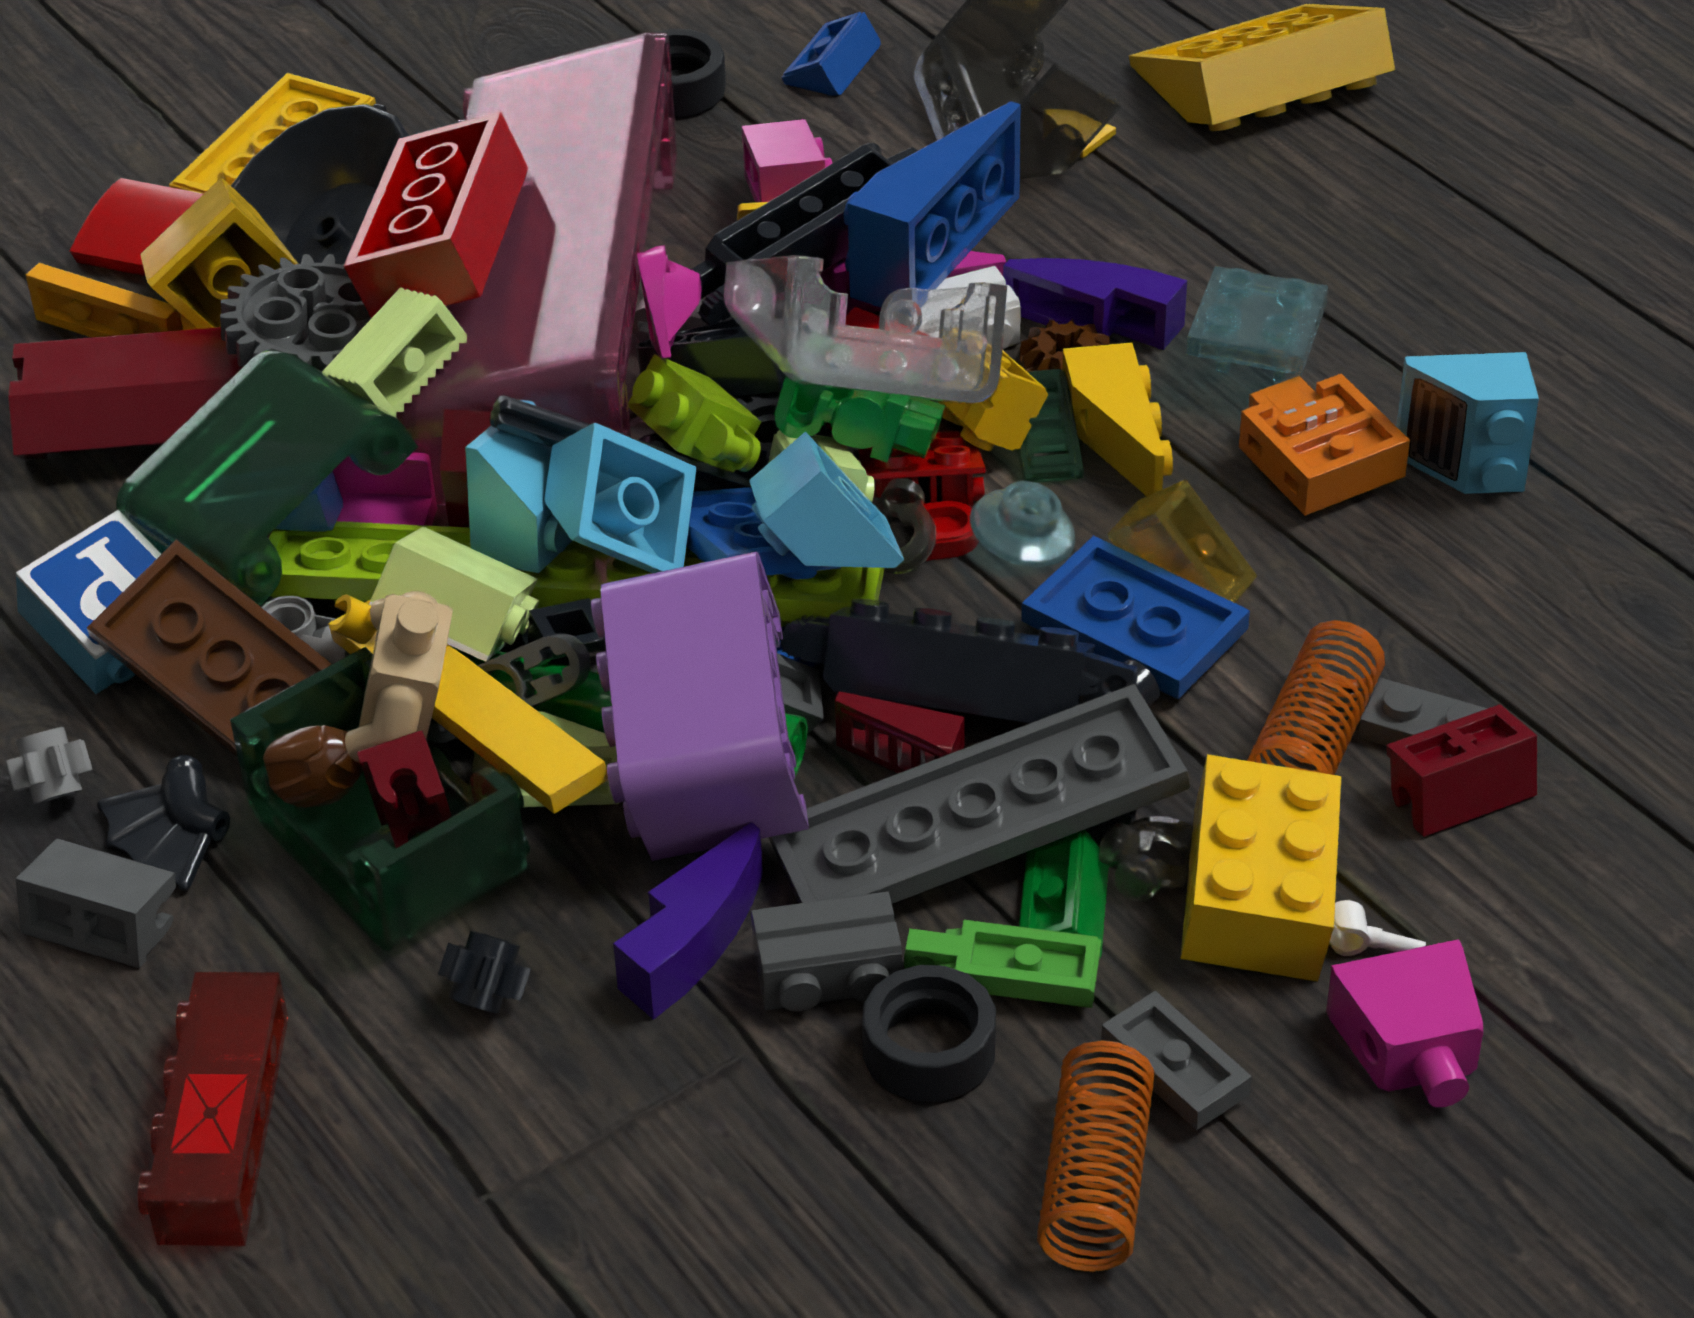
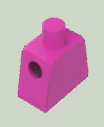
M1459 939L1331 966L1326 1008L1327 1015L1378 1088L1390 1092L1421 1085L1428 1102L1434 1107L1451 1106L1467 1095L1469 1084L1465 1075H1470L1478 1067L1483 1037V1020L1464 950Z

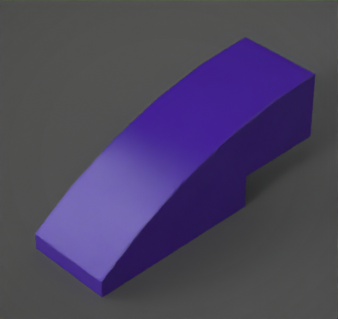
M1009 259L1004 264L1003 277L1006 285H1009L1019 298L1021 317L1047 325L1050 319L1058 324H1067L1073 318L1078 326L1095 324L1097 333L1109 337L1115 333L1165 350L1185 326L1187 280L1118 263L1083 259Z
M750 822L648 892L650 918L613 943L618 990L653 1020L693 988L715 965L737 935L753 905L763 876L760 828Z

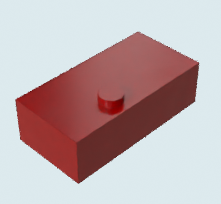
M501 111L398 139L343 266L371 318L400 287L404 290L409 289L411 292L415 290L418 294L420 292L424 295L428 293L431 297L435 295L445 306L481 297L529 169Z

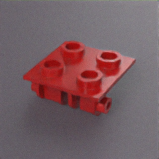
M960 431L937 432L933 443L930 444L925 458L895 449L886 463L870 457L873 447L858 449V455L862 467L866 470V474L874 478L872 503L883 513L907 511L905 478H910L912 511H914V505L919 504L918 477L928 476L929 503L937 502L936 476H941L942 501H957L973 507V501H985L984 478L973 477L972 475L986 473L979 448L963 439Z

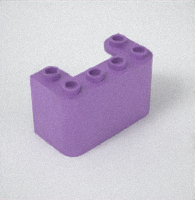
M758 552L601 584V598L591 600V609L599 638L605 637L606 651L596 654L601 685L605 692L610 691L612 706L602 708L603 727L609 746H616L617 762L607 764V774L614 802H623L626 825L631 838L641 837L651 860L655 861L712 849L750 822L760 828L761 839L809 829L805 799L803 794L799 795L793 780L795 779L794 767H796V759L788 738L776 648L780 647L779 640L783 639L780 613Z

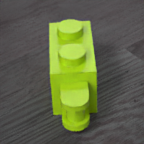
M657 354L653 355L646 370L637 377L627 406L676 451L733 473L736 469L741 472L751 470L760 455V442L754 435L761 421L710 377L666 358H661Z

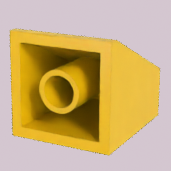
M222 177L140 254L146 280L150 287L198 329L220 327L221 300L228 299L227 288L229 286L241 287L240 276L242 274L259 277L258 265L261 264L269 266L274 270L279 269L280 258L283 257L294 265L298 264L257 210Z

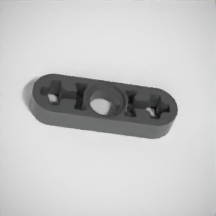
M555 634L535 640L477 666L489 675L495 670H502L508 673L514 680L516 695L530 706L535 707L580 687L587 679L590 671V656L585 645L576 637L569 634ZM552 651L555 655H567L570 665L562 670V676L556 673L533 681L528 669L549 662L553 658ZM431 718L426 739L436 743L458 739Z

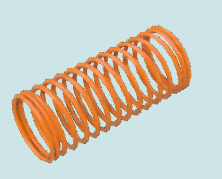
M1326 621L1310 629L1247 761L1262 763L1261 753L1267 764L1275 765L1266 750H1270L1271 754L1289 768L1335 775L1385 666L1384 651L1378 640L1366 629L1351 622ZM1329 635L1345 636L1353 639L1369 650L1375 660V666L1370 658L1355 646L1343 641L1315 640ZM1326 644L1343 646L1361 656L1369 666L1371 674L1352 656L1337 650L1312 649ZM1331 654L1347 659L1362 671L1365 678H1361V676L1344 664L1334 660L1315 658L1314 655ZM1319 663L1331 664L1344 669L1356 679H1349L1341 674L1325 669ZM1311 673H1317L1323 679L1314 678ZM1307 682H1313L1318 688H1311ZM1322 684H1325V685H1327V686H1330V687H1332V688H1335V689H1337L1339 692L1333 691V690H1331V689L1325 687V686L1322 685ZM1343 688L1352 689L1354 693L1349 694ZM1302 692H1309L1315 698L1306 697ZM1319 694L1324 695V696H1326V697H1329V698L1333 699L1334 701H1330V700H1328V699H1326V698L1320 696ZM1338 697L1347 698L1350 703H1344ZM1303 701L1311 708L1302 707L1298 702ZM1315 704H1318V705H1320V706H1322V707H1325V708L1329 709L1330 711L1325 710V709H1323V708H1321V707H1319V706H1317V705H1315ZM1332 706L1341 707L1345 712H1339ZM1294 711H1301L1308 718L1298 717ZM1327 715L1338 717L1340 722H1334ZM1289 721H1297L1304 728L1294 727ZM1323 725L1333 726L1336 731L1330 732ZM1285 731H1293L1302 739L1290 737ZM1317 734L1329 736L1331 741H1324ZM1311 743L1323 745L1326 750L1320 751ZM1275 749H1282L1287 755L1296 760L1314 765L1317 770L1299 768L1284 760Z
M1101 1040L1083 1043L1070 1050L1062 1060L1052 1142L1050 1143L1048 1169L1046 1170L1042 1209L1040 1210V1222L1038 1223L1037 1242L1046 1255L1058 1264L1074 1270L1090 1272L1109 1270L1125 1263L1133 1253L1136 1215L1138 1214V1201L1140 1199L1141 1174L1143 1173L1155 1071L1150 1061L1136 1049L1119 1042ZM1108 1052L1117 1053L1132 1059L1142 1067L1143 1071L1134 1064L1117 1058L1097 1057L1082 1060L1073 1066L1071 1064L1076 1058L1087 1053ZM1111 1063L1132 1069L1142 1077L1145 1084L1142 1085L1129 1075L1109 1070H1094L1079 1073L1074 1077L1071 1074L1084 1065ZM1096 1075L1113 1076L1131 1082L1139 1090L1133 1092L1130 1089L1109 1083H1091L1079 1086L1076 1082L1082 1078ZM1094 1088L1112 1089L1128 1095L1107 1096L1088 1090ZM1073 1096L1076 1099L1071 1101L1069 1097ZM1085 1104L1094 1109L1081 1111L1076 1105ZM1072 1109L1074 1112L1069 1114L1067 1110ZM1132 1111L1136 1115L1128 1117L1118 1112ZM1091 1114H1094V1115H1109V1116H1112V1117H1115V1118H1118V1119L1100 1118V1117H1095V1116H1093V1115H1091ZM1081 1116L1093 1122L1079 1123L1074 1118ZM1067 1122H1070V1123H1072L1073 1125L1070 1126V1127H1067L1066 1123H1067ZM1129 1123L1134 1128L1126 1130L1116 1125ZM1092 1128H1105L1116 1132H1106L1094 1130ZM1080 1129L1092 1135L1079 1137L1073 1131ZM1068 1134L1071 1138L1065 1140L1064 1136ZM1127 1136L1132 1141L1124 1143L1120 1140L1114 1139V1137ZM1090 1141L1107 1142V1143H1110V1144H1113V1145L1093 1143V1142H1090ZM1079 1142L1090 1148L1077 1150L1071 1144ZM1067 1148L1069 1152L1064 1154L1062 1149ZM1125 1149L1130 1154L1122 1156L1111 1152V1150ZM1089 1154H1093V1155H1104V1156L1111 1157V1158H1104V1157L1092 1156V1155H1089ZM1079 1156L1093 1162L1075 1163L1070 1157ZM1065 1161L1069 1165L1062 1167L1061 1162ZM1123 1162L1128 1167L1120 1169L1108 1164ZM1090 1168H1100V1169H1104V1170H1107V1171L1097 1170V1169H1090ZM1077 1169L1091 1175L1073 1176L1068 1170ZM1132 1171L1133 1175L1130 1176L1127 1173ZM1063 1174L1067 1178L1060 1180L1059 1175ZM1122 1176L1126 1180L1119 1183L1105 1177ZM1075 1182L1082 1186L1094 1189L1074 1190L1069 1188L1066 1184ZM1130 1184V1185H1131V1188H1130V1190H1129V1189H1127V1188L1124 1187V1186H1127V1185ZM1061 1187L1065 1192L1059 1194L1057 1189ZM1119 1189L1124 1194L1116 1196L1101 1190ZM1075 1196L1085 1201L1097 1203L1117 1202L1122 1207L1113 1209L1097 1203H1071L1065 1197ZM1129 1198L1130 1201L1126 1203L1123 1199ZM1060 1201L1064 1205L1057 1207L1055 1203ZM1126 1211L1128 1215L1125 1217L1121 1213ZM1081 1216L1096 1218L1106 1223L1096 1224L1084 1222L1073 1217ZM1063 1218L1065 1221L1079 1227L1095 1230L1117 1228L1121 1233L1109 1237L1079 1235L1065 1229L1056 1221ZM1052 1224L1061 1233L1079 1241L1109 1243L1121 1238H1125L1126 1241L1121 1246L1112 1250L1092 1251L1080 1249L1062 1242L1052 1233L1049 1225ZM1046 1236H1048L1061 1248H1064L1075 1254L1091 1257H1102L1111 1255L1114 1256L1110 1258H1102L1095 1260L1076 1258L1074 1256L1060 1252L1058 1249H1056L1054 1246L1050 1244Z

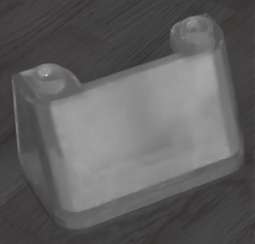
M791 255L727 262L724 297L729 314L791 381L806 385L959 404L983 402L991 397L997 388L1002 356L1007 297L1006 285L976 282L969 283L968 287L934 290L919 288L897 289L889 294L882 304L879 329L845 325L848 294L834 292L824 284L819 272L823 271L824 259Z

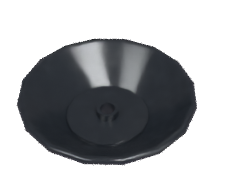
M368 104L328 108L283 131L251 158L231 187L257 210L298 264H301L304 254H309L314 263H322L328 254H333L335 264L343 265L398 139L409 135L397 116Z

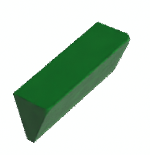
M1086 830L1079 831L1026 853L1019 927L1096 936L1098 939H1101V958L1109 862L1106 855Z

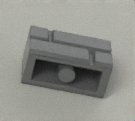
M889 891L751 910L754 957L765 1010L786 1008L790 1011H805L813 1008L818 1003L851 998L865 1002L876 984L895 971L903 970L902 946L894 919Z

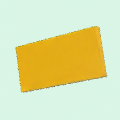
M286 73L169 184V187L204 194L221 177L231 186L251 158L288 127L328 108L362 104L373 106L376 104L375 97Z

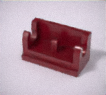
M1501 704L1386 745L1387 756L1390 758L1391 791L1395 805L1401 807L1409 804L1410 800H1412L1411 814L1413 827L1423 837L1537 795V735Z
M423 730L357 752L381 826L388 824L397 853L405 863L409 865L415 864V852L409 843L412 836L421 831H427L434 835L435 847L444 860L463 855L447 798Z

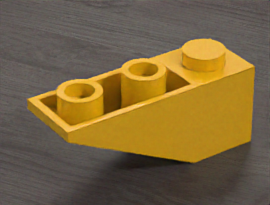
M1132 342L1063 349L1062 398L1071 431L1152 502L1162 501L1163 476L1172 475L1173 457L1169 440L1160 441L1159 438L1162 434L1159 403H1149L1151 398V379L1148 366H1139Z

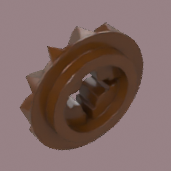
M1073 318L1067 324H1058L1054 320L1049 319L1045 328H1030L1028 338L1021 341V365L1036 380L1054 386H1062L1063 349L1109 345V336L1097 333L1095 324L1078 326Z

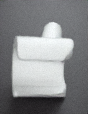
M1344 900L1335 903L1334 929L1329 943L1337 954L1353 956L1361 953L1367 947L1399 952L1426 946L1424 941L1385 932L1381 928L1367 926L1365 910L1362 905L1355 901Z

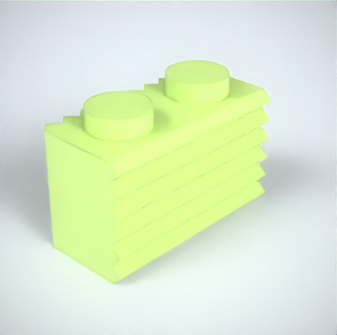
M400 287L322 371V376L349 409L388 421H396V412H404V403H412V395H420V386H427L428 377H435L436 369H443L444 360H451V353L459 352V343H467V334L443 302L435 295L431 297L428 293L426 295L422 292L418 294L415 290L411 292L409 289L404 290Z

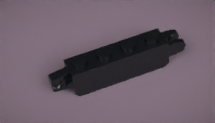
M864 144L716 233L705 249V261L691 269L700 274L701 299L706 297L697 312L701 316L700 319L708 326L719 324L721 320L724 321L732 315L744 321L845 258L849 246L848 225L844 222V210L850 196L854 192H859L877 172L918 150L911 147L892 157L885 158L874 148Z
M852 599L851 607L845 606L830 614V617L818 616L814 618L813 615L809 617L804 615L801 619L798 618L792 621L791 624H786L785 630L782 632L783 639H780L783 647L782 652H786L788 654L787 657L793 656L794 659L800 657L801 661L824 664L823 678L833 692H845L880 700L1025 723H1033L1133 684L1136 686L1138 680V667L1094 654L1095 644L1078 642L1079 633L1076 631L1043 627L1040 628L1039 636L1014 632V622L996 618H977L976 626L952 623V613L929 608L914 609L913 616L889 613V603L871 599Z

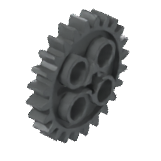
M304 254L301 264L296 265L283 257L280 258L279 269L274 270L263 264L258 265L259 277L242 274L240 276L241 287L229 286L227 288L228 299L221 300V339L226 341L227 354H237L238 366L244 367L254 364L256 377L264 376L273 371L276 372V384L281 385L290 377L299 378L301 388H306L312 379H321L326 388H331L330 384L322 376V371L371 320V317L343 267L344 264H335L333 254H328L322 263H314L309 254Z

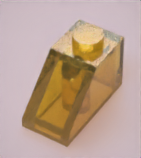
M1186 479L1138 500L1107 534L1115 546L1234 603L1257 577V574Z

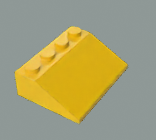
M1304 4L1129 55L1130 66L1187 122L1208 124L1210 131H1221L1237 127L1241 124V116L1254 112L1255 117H1268L1283 113L1287 110L1285 103L1300 99L1302 104L1327 100L1332 97L1331 89L1344 85L1346 90L1370 87L1377 84V75L1395 70L1385 8Z

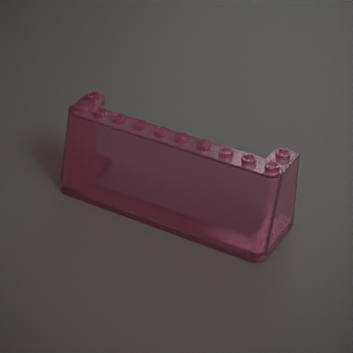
M645 32L478 76L474 80L473 88H465L463 111L465 119H458L457 123L501 111L529 169L481 297L446 306L467 334V343H459V352H452L451 360H444L443 369H436L435 377H428V385L420 386V395H412V403H404V412H396V421H393L395 434L404 435L405 444L402 445L401 452L426 453L430 456L437 505H446L440 474L444 409L491 412L495 400L499 396L505 395L517 400L533 401L538 407L589 424L595 422L631 437L626 372L640 284L637 253L644 252L653 189H673L677 164L670 42L667 32Z

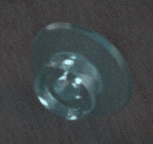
M1030 481L1014 482L1005 489L995 490L983 496L974 504L970 512L971 528L979 542L996 556L1011 563L1028 567L1051 566L1065 560L1074 549L1076 539L1071 520L1062 510V505L1057 495L1041 484Z

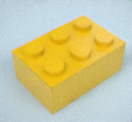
M1207 754L1194 808L1181 959L1318 982L1334 929L1341 776Z

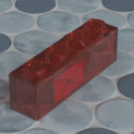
M195 972L189 1001H180L176 1012L178 1052L177 1055L167 1056L164 1066L163 1085L167 1098L165 1111L155 1112L151 1125V1149L155 1156L152 1170H143L141 1172L138 1183L139 1212L141 1215H149L157 1245H246L289 1019L278 972Z

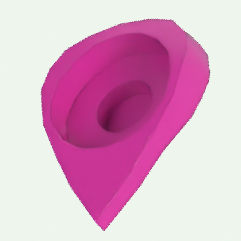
M660 245L645 252L637 253L650 339L658 355L661 358L671 357L670 348L674 343L676 333L700 303L702 287L700 274L668 260L665 245Z

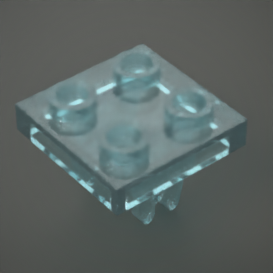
M1215 266L1187 336L1186 355L1217 360V372L1227 374L1229 373L1231 363L1273 370V382L1277 383L1286 381L1287 373L1302 375L1327 304L1328 286L1306 282L1297 278L1287 279L1253 273L1240 268L1230 269Z

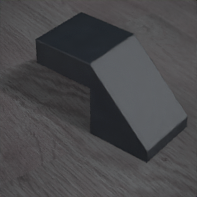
M590 598L529 610V627L524 635L518 633L514 641L516 648H519L543 637L555 634H569L579 639L585 645L589 655L606 649L605 637L599 638L594 625ZM552 651L553 658L549 662L555 663L569 660L566 654L555 655Z

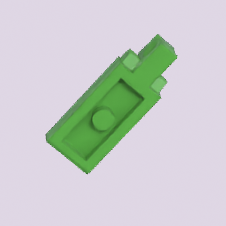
M964 920L962 928L947 929L946 933L909 928L904 954V969L917 965L947 966L969 974L987 989L989 995L1093 1008L1101 939H1098L1096 936Z

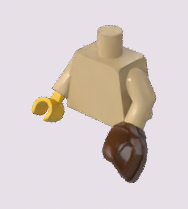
M411 591L402 595H387L385 598L375 600L372 606L348 594L342 595L336 600L335 607L346 612L340 623L330 626L331 631L360 644L369 642L377 631L359 727L351 731H345L326 725L321 727L310 726L274 740L267 747L263 760L267 770L269 786L279 798L288 804L303 808H315L335 803L347 795L363 773L357 755L358 751L423 730L424 736L427 738L442 674L453 613L452 608L437 603L436 599L431 595L419 591Z

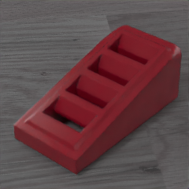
M838 692L835 698L836 746L898 774L964 749L963 716L845 692ZM853 720L864 724L865 730L855 729Z

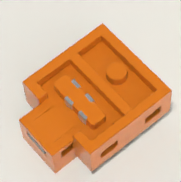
M1342 373L1317 382L1316 391L1300 376L1256 391L1249 395V408L1241 411L1239 448L1305 516L1406 476L1410 439Z

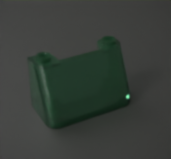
M276 350L262 351L253 357L124 482L118 492L116 509L161 554L175 540H178L256 604L261 606L277 588L282 575V560L277 549L267 536L348 455L362 471L375 475H384L398 468L418 446L404 425L396 417L299 357Z

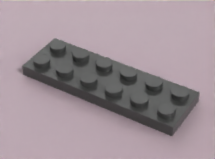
M1133 684L806 809L809 829L771 836L769 840L799 904L889 891L891 903L893 904L1190 789L1187 768L1139 690Z

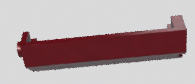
M221 327L18 343L13 345L12 360L14 368H17L18 381H10L8 398L13 455L22 460L46 459L47 454L350 428H362L364 431L376 430L374 416L349 409L332 387L326 388L321 379H312L306 388L300 387L299 378L290 377L280 385L276 384V372L272 371L264 376L256 377L254 364L244 367L238 366L237 354H227L226 341L221 339Z

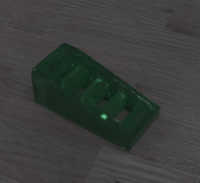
M1062 369L1029 371L1028 373L1046 388L1048 396L1037 417L1030 418L1029 422L1032 426L1020 449H1017L1024 483L1083 478L1084 468L1065 371ZM1064 451L1065 453L1045 456L1033 455L1035 453Z

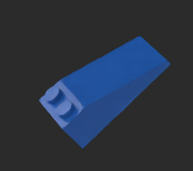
M1010 101L877 172L859 192H854L850 196L844 210V222L848 225L849 250L846 255L845 267L849 272L851 298L911 317L1019 199L1021 104Z

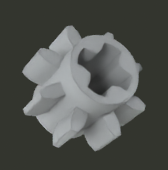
M64 727L46 730L17 739L16 744L20 757L5 761L13 791L29 788L34 804L81 791L82 787L78 774L93 770L84 740L81 741L79 739L68 742Z

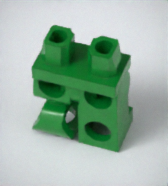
M808 339L799 351L796 364L788 372L783 383L775 410V422L779 430L790 438H798L805 431L809 436H813L827 422L833 428L832 435L836 442L858 449L873 447L870 455L871 458L887 463L895 449L925 458L930 444L933 443L945 405L915 396L919 384L918 380L902 376L897 383L893 377L886 373L871 372L862 375L827 363L831 347Z

